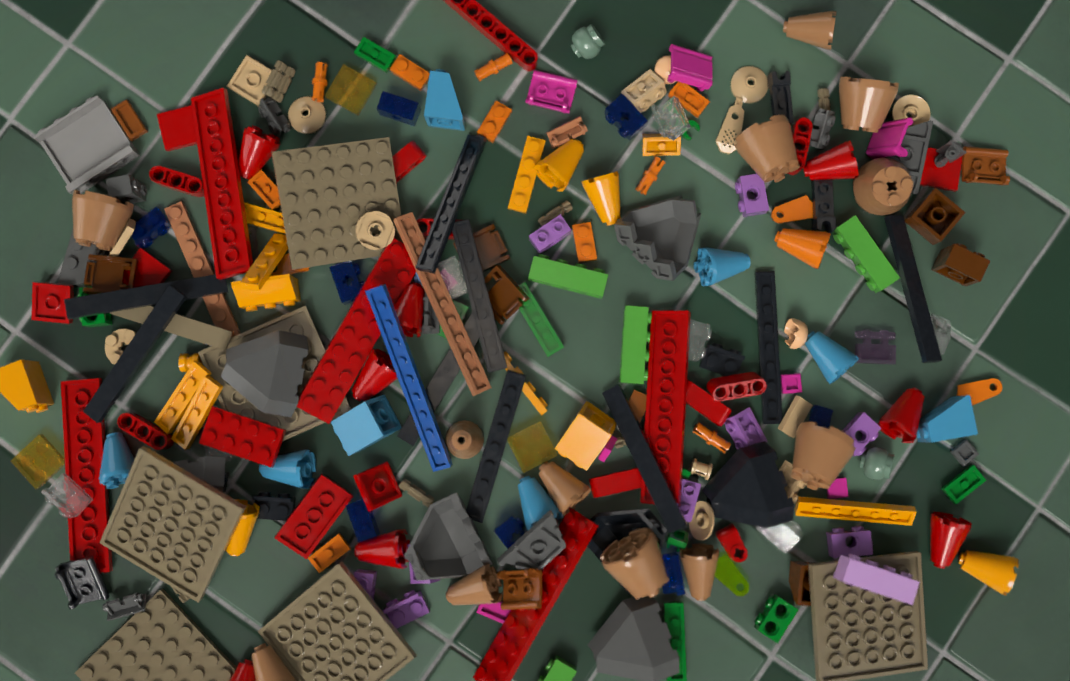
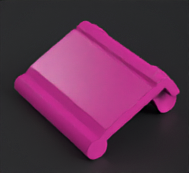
M671 44L669 47L671 52V73L668 75L667 82L673 83L678 81L697 87V91L700 92L705 89L708 90L713 83L712 56Z
M534 70L525 103L569 114L578 80Z
M904 118L884 122L881 129H878V133L873 132L866 154L871 159L895 155L906 157L908 151L901 147V143L908 126L913 124V119Z

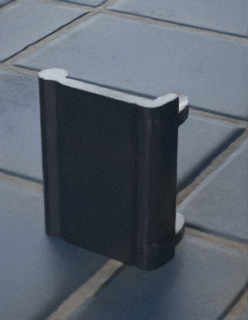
M93 556L63 562L55 568V577L61 581L69 600V609H74L79 604L110 598Z

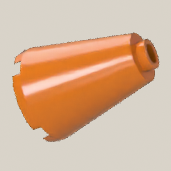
M783 228L782 231L777 232L774 242H777V247L807 265L819 269L831 233Z

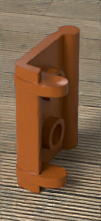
M963 147L966 154L962 156V182L997 184L1001 186L1009 185L1010 176H1006L1008 150Z
M530 568L526 570H502L497 572V578L503 580L502 610L539 609L542 607V571Z

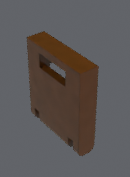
M494 224L473 233L483 272L511 258L509 254L501 256L507 252V249L498 231L490 234V231L496 228Z
M88 255V260L96 261V263L87 262L84 285L92 288L84 287L83 293L99 294L134 288L137 259ZM124 270L131 271L129 285L122 284Z
M496 265L484 279L486 284L492 278L496 281L499 280L488 291L494 318L499 324L503 325L506 322L505 319L508 320L524 304L523 301L526 302L529 297L501 265Z

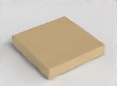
M246 55L227 87L259 106L260 100L262 98L265 100L267 97L262 93L264 85H267L266 81L272 70Z

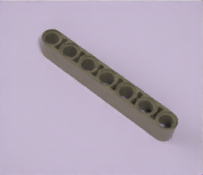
M147 306L111 312L110 314L143 324L154 307ZM175 314L164 330L223 350L228 348L233 333Z

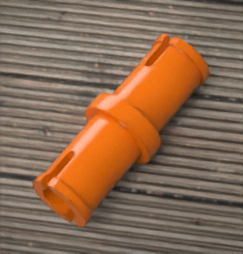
M506 53L494 61H488V64L474 70L477 79L481 81L492 74H498L499 70L513 63L509 54Z
M323 62L316 63L315 78L312 79V84L314 85L312 100L316 102H324L325 86L328 83L326 80L328 64L324 63L323 66Z
M655 156L648 170L644 171L642 180L635 188L638 192L641 191V194L646 195L652 183L658 179L657 175L666 163L664 160L660 161L661 158Z
M700 422L692 430V433L704 439L706 444L713 445L724 454L731 446V443L718 436L716 431L709 430Z

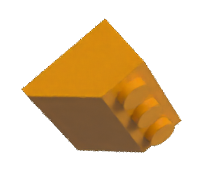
M290 274L270 276L260 291L244 289L241 287L240 281L231 282L237 303L240 308L246 309V312L257 311V307L264 306L265 309H273L278 304L293 306L295 302L301 301L298 279Z

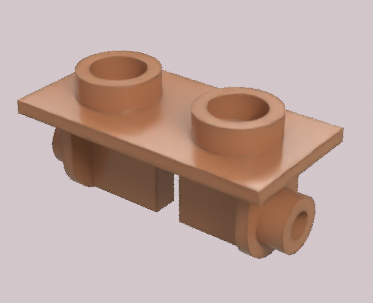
M579 116L547 132V136L554 149L556 147L559 148L560 145L570 141V139H574L582 134L585 135L588 129Z

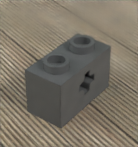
M131 175L106 179L109 196L115 197L124 205L125 202L134 204L146 201L147 189L145 184Z

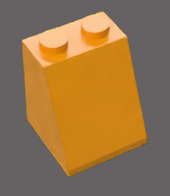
M21 359L0 367V393L18 411H27V413L36 411V413L48 410V406L54 404L40 362Z
M586 401L555 449L561 456L569 458L577 467L587 471L611 438L617 424L613 418Z

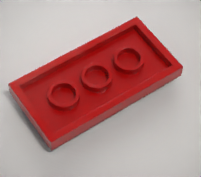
M212 406L199 444L273 468L286 430Z
M321 473L274 538L307 560L353 498V494Z

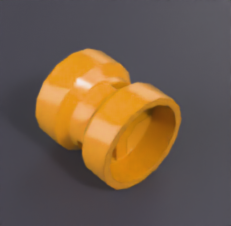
M181 353L178 360L179 370L187 372L194 361H199L203 365L199 354L189 355L188 353Z

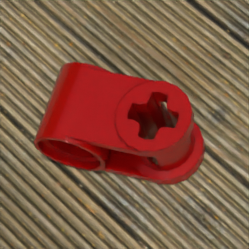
M733 523L715 532L731 560L743 562L747 559L748 551ZM735 549L741 550L739 553L740 557L733 555L736 553Z

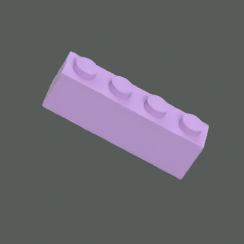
M850 553L848 557L840 555L833 578L913 605L920 583L912 579L913 575L903 571L897 574L895 573L896 569L885 565L883 569L879 568V563L866 560V563L861 562V557Z

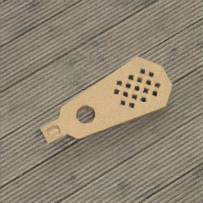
M736 97L735 104L729 108L720 129L716 145L722 153L731 154L736 151L734 146L737 143L736 138L742 133L744 118L742 104L744 99ZM732 114H736L738 119H733Z

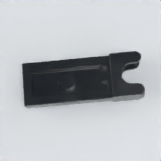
M773 71L767 76L772 116L785 115L791 125L794 123L790 90V72L786 71L778 79L777 73Z
M813 180L812 231H818L824 225L826 232L832 233L836 229L833 180Z

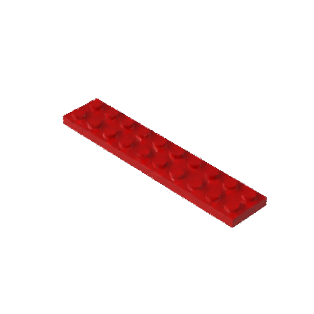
M225 88L191 98L216 279L219 280L247 273L253 264L228 90Z
M395 238L383 249L299 396L297 405L299 409L328 424L332 421L381 334L365 291L386 284L394 306L416 273L405 245Z
M651 311L644 435L678 505L681 506L691 312ZM642 478L640 503L655 504Z
M102 378L61 381L70 561L93 556L100 573L113 571L112 551L100 544L110 519L108 489L106 485L99 482L105 443L104 419L101 423H96L83 412L101 386Z
M569 507L570 512L564 516L559 525L566 547L541 570L542 607L539 609H515L510 611L473 676L476 681L512 680L599 525Z

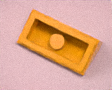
M679 133L642 134L643 156L680 155L681 136Z

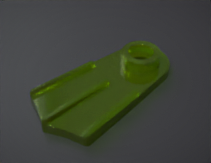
M726 554L719 557L715 577L735 595L745 596L749 592L748 582ZM740 583L744 586L741 591L737 590V585Z

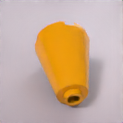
M570 139V141L564 143L539 161L534 169H538L536 174L540 180L548 187L552 188L555 186L558 188L556 191L563 192L567 188L584 153L583 144L577 139Z
M618 171L581 181L601 222L606 223L607 226L615 224L617 219L621 218Z
M234 499L246 506L225 551L231 556H240L246 551L259 515V506L254 502L253 505L248 504V500Z
M966 550L965 553H960L958 564H960V569L1000 594L1006 595V592L1009 593L1017 575L1014 573V567H1019V559L1012 556Z

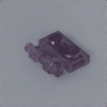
M870 329L856 331L855 338L863 339V344H855V355L859 358L856 363L895 365L896 345H888V340H895V332H888V330L876 332ZM871 339H880V345L871 344Z

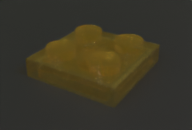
M343 64L325 94V98L359 116L377 83Z
M541 421L507 439L523 473L558 456Z
M39 434L11 460L13 465L35 489H40L65 466L64 457L43 434Z

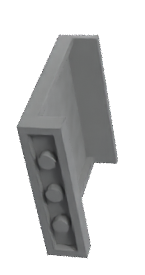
M99 96L90 97L86 100V103L80 107L73 108L69 114L56 119L52 125L40 129L38 134L33 136L35 140L40 142L66 182L65 188L72 195L74 190H78L82 194L140 156L106 102Z

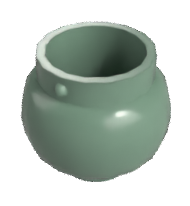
M592 24L588 27L577 29L572 36L573 44L571 48L579 58L592 59L600 53L601 47L605 45L602 36Z
M872 447L868 449L867 453L862 454L860 468H863L865 476L872 480L890 479L894 454H890L887 450L880 447Z

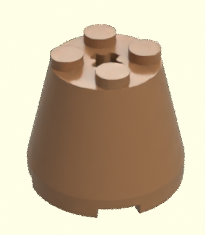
M840 77L839 95L841 124H843V128L859 131V127H862V131L878 133V129H881L896 97L899 83Z
M785 115L771 116L770 121L759 125L755 123L736 138L737 143L734 146L737 152L765 183L774 180L775 183L785 178V174L793 172L800 167L791 125Z
M877 158L865 163L858 170L859 176L853 180V192L857 204L866 212L874 215H889L900 210L909 200L913 187V181L907 168L899 161L891 158Z
M74 190L72 212L73 238L76 240V243L86 247H91V244H94L100 250L111 251V248L115 247L133 214L134 204L125 202L124 205L115 197L85 191L83 195L79 193L80 191Z
M816 422L801 423L795 437L791 477L807 483L806 486L812 490H818V487L829 489L853 456L856 449L853 445L854 440L846 433L832 426L828 429L817 426Z
M640 528L629 532L630 536L623 538L619 542L615 540L604 550L600 557L604 568L635 599L647 595L649 597L656 596L659 593V588L669 581L657 537L650 528Z

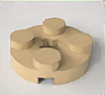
M366 212L356 223V238L361 245L368 249H382L388 246L394 238L395 228L393 222L383 212ZM377 225L380 233L373 236L370 228Z
M118 329L106 337L105 353L112 364L115 365L124 352L121 350L122 344L129 345L136 335L135 331Z

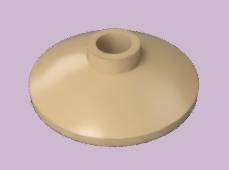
M742 67L734 73L731 79L733 95L744 99V103L758 102L767 93V77L763 71L756 67ZM748 80H752L754 85H749Z
M916 95L901 97L892 109L893 121L908 118L906 113L911 114L913 124L908 127L927 122L931 116L927 102Z
M301 97L290 106L288 119L296 131L303 134H311L323 126L326 119V111L321 102L313 101L312 97ZM304 111H309L307 116H303Z
M698 501L696 502L692 520L689 522V528L695 539L706 540L713 531L714 513L709 503Z

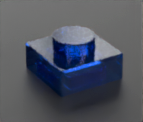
M813 405L809 422H816L817 426L829 429L833 410Z

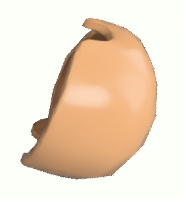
M671 55L661 57L656 62L654 73L664 81V84H673L667 82L668 75L671 73Z
M790 318L784 328V333L789 336L785 343L789 345L790 349L802 347L808 337L807 325L803 321Z

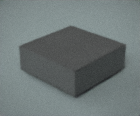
M963 439L950 450V453L962 466H966L979 455L967 439Z

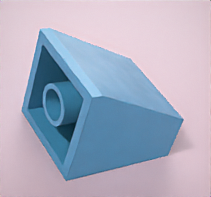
M442 69L430 71L424 111L427 125L430 127L465 131L464 119L450 74Z
M385 395L367 400L331 421L334 432L338 435L343 449L347 452L348 456L369 447L402 428Z
M970 395L950 397L920 418L916 436L917 442L932 443L977 435L978 432Z

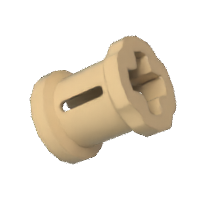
M694 458L689 469L690 475L696 474L708 480L713 464H705Z

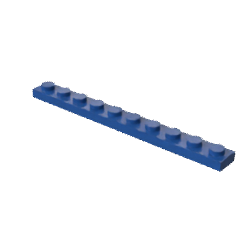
M386 284L365 291L432 470L435 472L450 468L453 465Z

